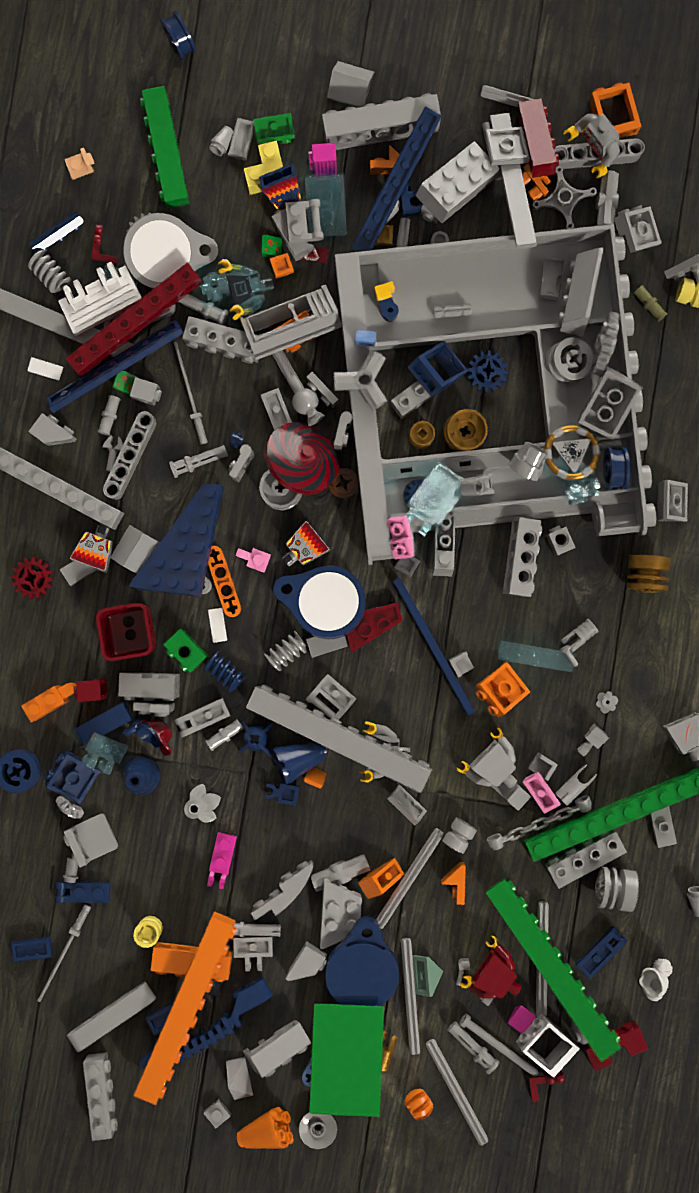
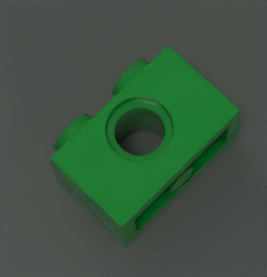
M179 629L164 644L166 647L165 652L171 658L175 657L179 661L178 665L184 672H193L209 657L184 629ZM184 646L190 650L188 657H183L180 653L181 648Z

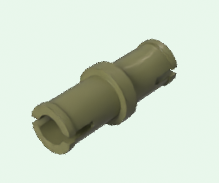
M643 285L633 293L643 303V308L649 310L657 322L661 321L668 314L657 303V298H653Z

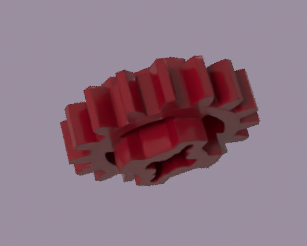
M32 557L31 561L25 558V564L18 562L19 569L13 568L16 575H12L11 578L16 579V582L12 583V586H18L16 592H23L22 597H27L29 594V599H34L35 595L37 598H42L41 593L47 595L48 591L46 589L53 588L50 581H55V579L50 578V575L54 571H48L50 564L43 565V559H40L37 563V558ZM33 565L40 567L43 571H36ZM32 575H36L34 582L30 581ZM24 585L30 586L32 591L27 590Z

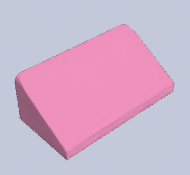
M539 772L525 777L523 780L524 785L544 814L561 805Z

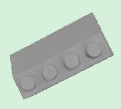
M603 248L579 253L576 256V260L571 261L569 273H572V277L567 279L565 288L569 291L568 295H564L562 307H565L564 313L560 312L558 324H561L560 332L583 336L590 317Z

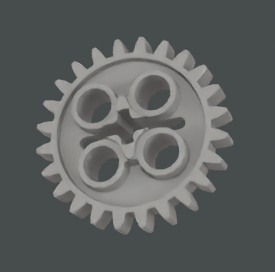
M609 312L596 339L595 352L592 359V374L602 376L615 349L616 336L619 329L620 315L618 313Z

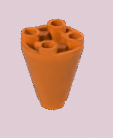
M280 1107L272 1108L243 1127L237 1133L239 1146L241 1148L264 1149L288 1147L294 1141L293 1134L290 1131L289 1123L291 1119L288 1111L284 1112Z

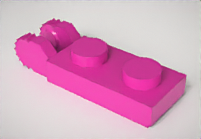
M218 832L207 886L212 887L214 875L217 872L222 874L219 881V889H224L237 836Z

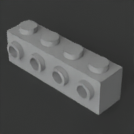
M191 316L188 317L183 334V340L187 343V346L192 348L200 346L205 348V351L214 354L216 351L221 352L223 356L231 359L239 357L242 358L243 362L249 364L253 362L258 363L244 331Z
M610 830L593 839L582 842V845L576 848L575 846L568 848L565 854L560 857L557 855L550 858L545 866L559 889L627 853L617 832Z
M107 1052L88 1054L83 1065L92 1141L112 1139L114 1132L117 1131V1119L114 1116L115 1100L112 1099L113 1081L110 1079L109 1073L111 1071V1063L108 1060Z

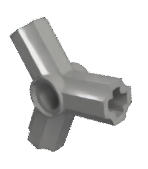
M370 350L359 372L334 373L335 391L360 390L372 410L381 407L387 400L374 380L386 358L378 352ZM365 376L369 378L370 382L367 385H362L359 383V379Z

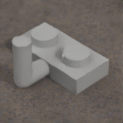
M699 254L664 271L666 278L676 281L685 277V273L692 271L695 281L698 283Z

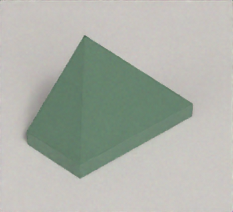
M413 955L415 994L431 997L443 971L429 957Z

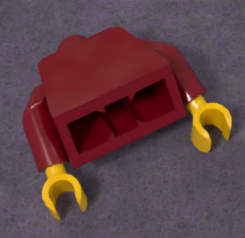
M491 936L494 938L495 943L490 945L486 941V945L494 948V951L490 950L473 978L471 976H463V978L467 979L468 984L466 985L462 982L460 986L462 988H469L471 992L482 999L503 998L507 991L516 996L521 990V985L514 981L517 977L514 961L510 953L499 944L498 938Z

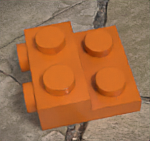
M508 662L503 663L492 674L475 686L477 697L480 700H485L489 705L488 711L494 716L497 715V717L505 715L530 693Z

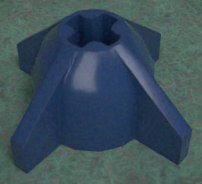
M243 721L241 724L246 730L243 736L245 745L238 752L242 753L246 748L252 751L262 749L270 757L272 753L266 747L269 740L267 731L274 725L273 722L264 728L259 725L249 727Z

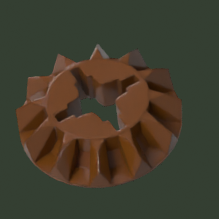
M339 468L338 474L329 486V489L336 497L341 499L350 498L358 490L359 479L351 469ZM340 476H342V478H344L345 481L352 480L347 484V491L343 488V486L336 487L338 484L341 483Z

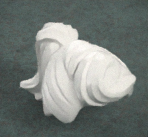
M666 959L655 960L654 968H646L642 971L639 984L642 986L647 998L652 1001L662 999V996L667 991L668 976L673 971L671 963Z

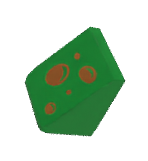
M262 235V257L273 258L282 255V238Z
M121 371L116 375L113 388L130 395L135 377H139Z

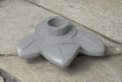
M200 784L190 792V800L184 806V813L191 819L198 818L205 823L211 822L216 819L213 810L219 805L221 797L216 794H206L205 785ZM193 805L197 807L195 813H192L190 810Z

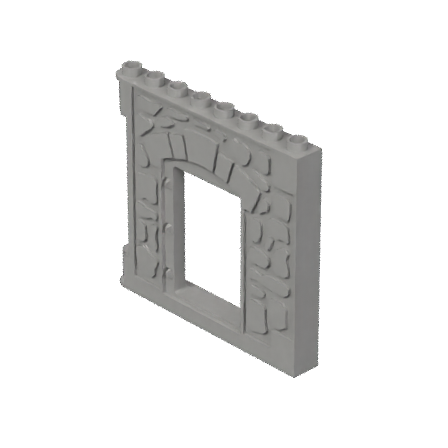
M614 224L538 232L535 233L536 247L516 249L514 235L335 254L347 372H359L370 350L440 344L444 341L449 343L533 334L536 344L546 440L553 431L566 425H578L588 429L596 437L597 441L612 440L578 423L581 413L602 376L592 374L591 369L588 375L582 379L571 383L560 382L549 372L547 356L554 344L570 337L585 341L594 355V346L601 332L603 322L606 321L609 312H614L620 315L619 329L616 336L615 349L610 356L607 367L625 375L631 380V374L638 373L639 362L637 352L628 351L627 336H633L634 319L631 312L624 313L622 299L629 297L630 283L627 274L620 275L618 264L619 260H624L625 258L623 236L615 237ZM603 248L590 317L583 336L560 332L561 324H558L560 312L564 313L565 307H562L564 295H568L569 291L565 288L567 279L572 277V273H569L571 261H575L579 253ZM545 257L564 260L563 274L561 278H558V281L561 282L558 300L539 298ZM393 281L395 291L391 295L393 302L398 306L399 312L394 321L388 322L381 315L374 287ZM463 304H471V315L463 316L461 314V316L445 317L444 315L440 318H435L434 316L435 306H442L443 308L447 305L463 306ZM357 331L376 332L375 346L356 345ZM565 347L561 352V356L572 349ZM579 364L578 367H575L568 371L571 373H576V371L579 368ZM365 376L359 379V383L362 385H367L370 382L369 378ZM349 390L369 565H373L372 561L395 559L389 543L392 536L387 520L390 517L407 515L412 534L413 556L415 552L413 533L435 530L436 514L455 515V528L512 522L513 518L516 517L543 519L592 513L597 536L633 532L645 535L647 527L656 525L654 504H646L644 491L646 488H651V470L649 465L642 466L640 450L647 449V433L645 427H637L636 412H641L643 409L642 392L639 393L614 440L621 439L622 447H626L629 454L630 478L626 490H622L620 487H613L612 490H607L603 478V456L605 450L600 451V460L593 473L580 480H564L556 476L548 468L546 462L543 464L544 470L537 481L518 474L509 467V463L514 454L523 445L385 460L380 454L376 409H371L360 390ZM567 432L555 439L554 442L587 438L576 432ZM546 442L535 443V445L539 446L544 450ZM552 446L551 451L554 464L559 469L572 473ZM585 452L576 473L581 472L590 465L593 459L592 452ZM468 462H470V466H461V467H460V464H459V463H468ZM412 468V472L401 473L400 470ZM492 473L491 483L495 493L474 496L462 495L460 482L463 479ZM414 479H423L425 482L430 483L434 490L432 503L423 510L410 508L403 498L406 485ZM416 489V493L413 496L418 497L421 501V496L426 492H420L419 489Z

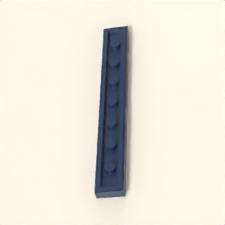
M427 106L424 107L351 247L353 251H372L433 135L442 115Z
M177 320L170 322L47 398L49 409L53 413L182 335L183 331Z
M398 577L393 580V584L465 713L471 715L475 712L402 580Z

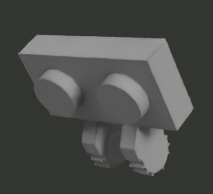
M234 936V958L245 957V971H250V957H257V970L262 971V957H273V937Z

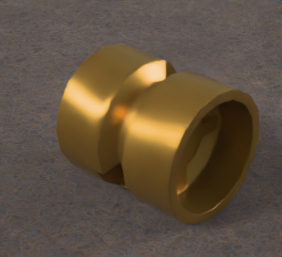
M427 421L415 423L409 434L411 445L421 450L428 448L435 437L434 427Z

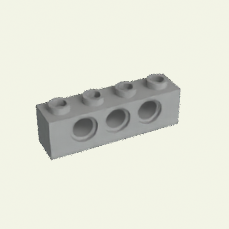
M523 517L513 518L503 594L531 597L535 587L533 578L537 571L536 556L540 550L538 541L542 533L541 520ZM525 534H527L529 537L527 543H525L524 541ZM522 553L526 555L525 562L521 560ZM520 572H522L524 575L522 581H520L518 577Z

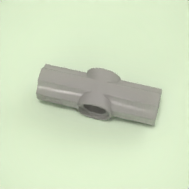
M365 854L348 861L336 862L329 866L328 869L311 875V880L316 892L323 890L324 878L329 879L333 884L342 885L352 880L353 877L370 871V867Z

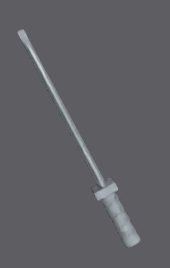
M176 341L174 346L193 410V414L190 417L194 421L200 445L206 444L208 442L200 418L202 415L200 412L197 413Z
M84 904L76 923L70 928L69 933L71 936L37 1000L38 1002L42 1000L74 936L78 937L81 931L79 930L91 909L90 905Z

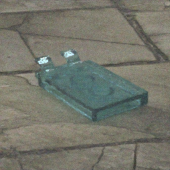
M438 462L406 505L410 508L406 514L409 524L415 516L423 520L425 523L418 532L424 536L433 525L438 528L462 496L460 482L463 478L441 462Z

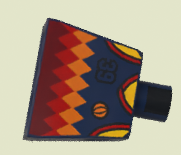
M293 163L259 177L262 191L276 209L279 210L286 207L285 203L301 201V193Z

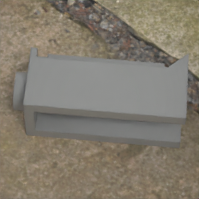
M286 208L277 210L272 216L273 224L295 261L313 252L314 245L308 242L289 243Z

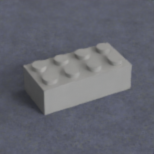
M474 141L421 184L416 197L443 223L492 183L500 168L497 165L491 166L489 156Z

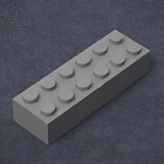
M427 93L417 98L405 97L400 101L387 100L377 105L370 103L360 108L348 107L343 111H327L325 114H322L325 144L335 143L336 150L407 138L410 136L425 106L441 115L437 94ZM439 121V123H438V125H437V127H436L434 133H436V132L439 131L440 121Z

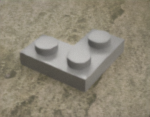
M137 701L133 703V710L139 711L138 714L154 712L155 716H167L175 710V703Z

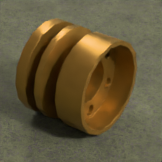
M464 409L456 412L446 421L443 428V437L446 444L457 452L471 451L484 442L487 436L488 427L486 420L480 413L474 410ZM466 428L465 431L468 432V434L462 436V432H460L459 430Z
M629 555L628 568L637 570V573L627 576V579L636 580V583H627L628 589L644 593L668 591V586L660 585V581L666 582L669 581V578L660 576V572L670 571L669 557Z

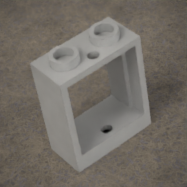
M543 1013L534 1019L528 1029L516 1041L522 1052L552 1077L580 1049L568 1034ZM549 1027L563 1040L544 1059L531 1048V1045Z

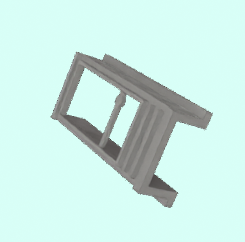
M326 285L321 286L322 288L244 319L240 317L256 360L343 327L338 310ZM305 310H312L313 315L298 320L297 315ZM292 317L296 320L293 323L255 337V331Z

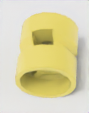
M683 277L679 284L675 301L682 304L690 302L692 307L699 308V282L695 284L694 280Z
M155 916L144 917L134 930L135 942L141 947L148 948L153 946L162 934V922Z

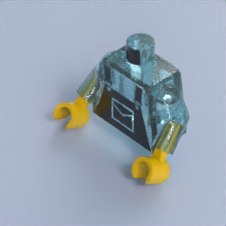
M223 259L218 263L224 266L219 272L221 274L229 272L227 277L235 303L230 312L234 311L237 313L233 316V319L237 320L240 316L254 315L261 308L263 302L266 301L263 291L274 289L272 278L260 280L258 271H254L253 268L230 263L228 260Z

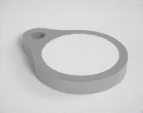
M152 213L136 220L128 229L123 242V256L127 268L139 282L151 288L157 287L187 262L196 271L214 261L218 255V246L212 238L196 232L180 219L164 213ZM203 244L209 247V252L206 255H201L199 251L200 246Z

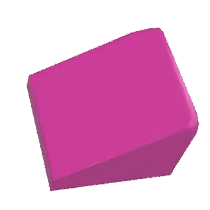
M519 1005L514 1008L507 1024L522 1034L532 1024L536 1015Z

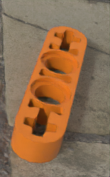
M212 546L210 554H212L213 549L216 552L219 551L220 554L217 555V559L219 562L223 560V564H217L214 567L212 563L216 562L213 557H209L208 562L223 610L227 616L236 617L241 613V604L224 553L218 546ZM218 567H223L226 570L223 578H218L215 575ZM225 585H229L232 588V593L229 596H224L221 593V589ZM235 597V600H231L232 604L238 607L235 610V614L228 612L227 609L230 608L229 602L225 603L224 599Z

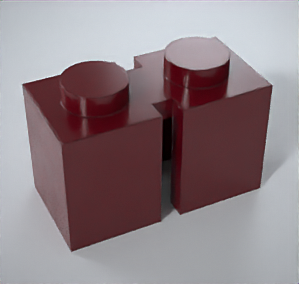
M107 679L76 682L73 692L77 702L108 698Z

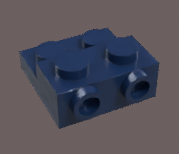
M65 750L63 754L59 753L55 758L54 763L56 765L54 769L47 771L44 780H46L45 785L46 788L81 804L100 773V769Z

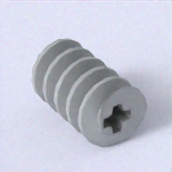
M45 250L38 251L30 259L28 268L39 277L41 282H44V285L49 288L51 293L63 290V286L68 285L71 282V278L67 277L64 279L66 273H59L61 270L60 266L53 268L56 262L54 260L49 262L50 255L44 256Z
M294 631L295 638L288 635L289 642L281 640L282 647L276 644L277 651L270 648V656L265 654L272 666L278 671L282 670L280 664L285 667L288 666L287 659L291 662L294 661L293 655L299 658V650L303 653L307 652L306 644L296 631Z

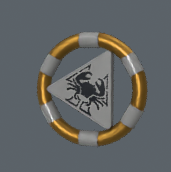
M578 425L559 427L550 434L544 446V451L548 453L545 460L548 468L556 476L564 480L586 478L593 473L600 460V445L596 437L588 429ZM567 432H576L587 438L554 442L555 439ZM589 443H591L593 459L588 467L576 473ZM552 446L572 473L561 470L554 464L552 460Z

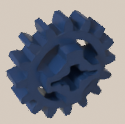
M482 351L480 352V357L474 355L473 360L475 362L470 361L468 364L472 368L467 369V373L471 374L467 379L473 380L471 386L477 385L478 392L481 388L484 389V393H487L488 389L495 392V387L499 389L502 387L500 382L505 383L507 381L503 376L509 374L508 371L504 370L508 364H502L504 357L498 359L497 352L492 356L491 351H488L487 355H484ZM485 360L482 366L476 367L479 362ZM487 365H488L489 372H491L490 375H489V377H488V379H487L486 372H484L485 369H486V367H487ZM499 377L496 382L491 384L493 378Z

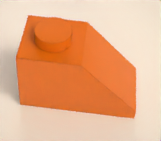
M393 858L371 871L358 884L367 899L382 895L405 874L396 859Z

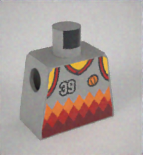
M306 521L286 543L291 551L282 558L288 566H291L297 560L304 566L327 553L330 549Z
M98 525L95 534L85 532L70 559L107 574L113 547L112 541L105 539L109 529Z

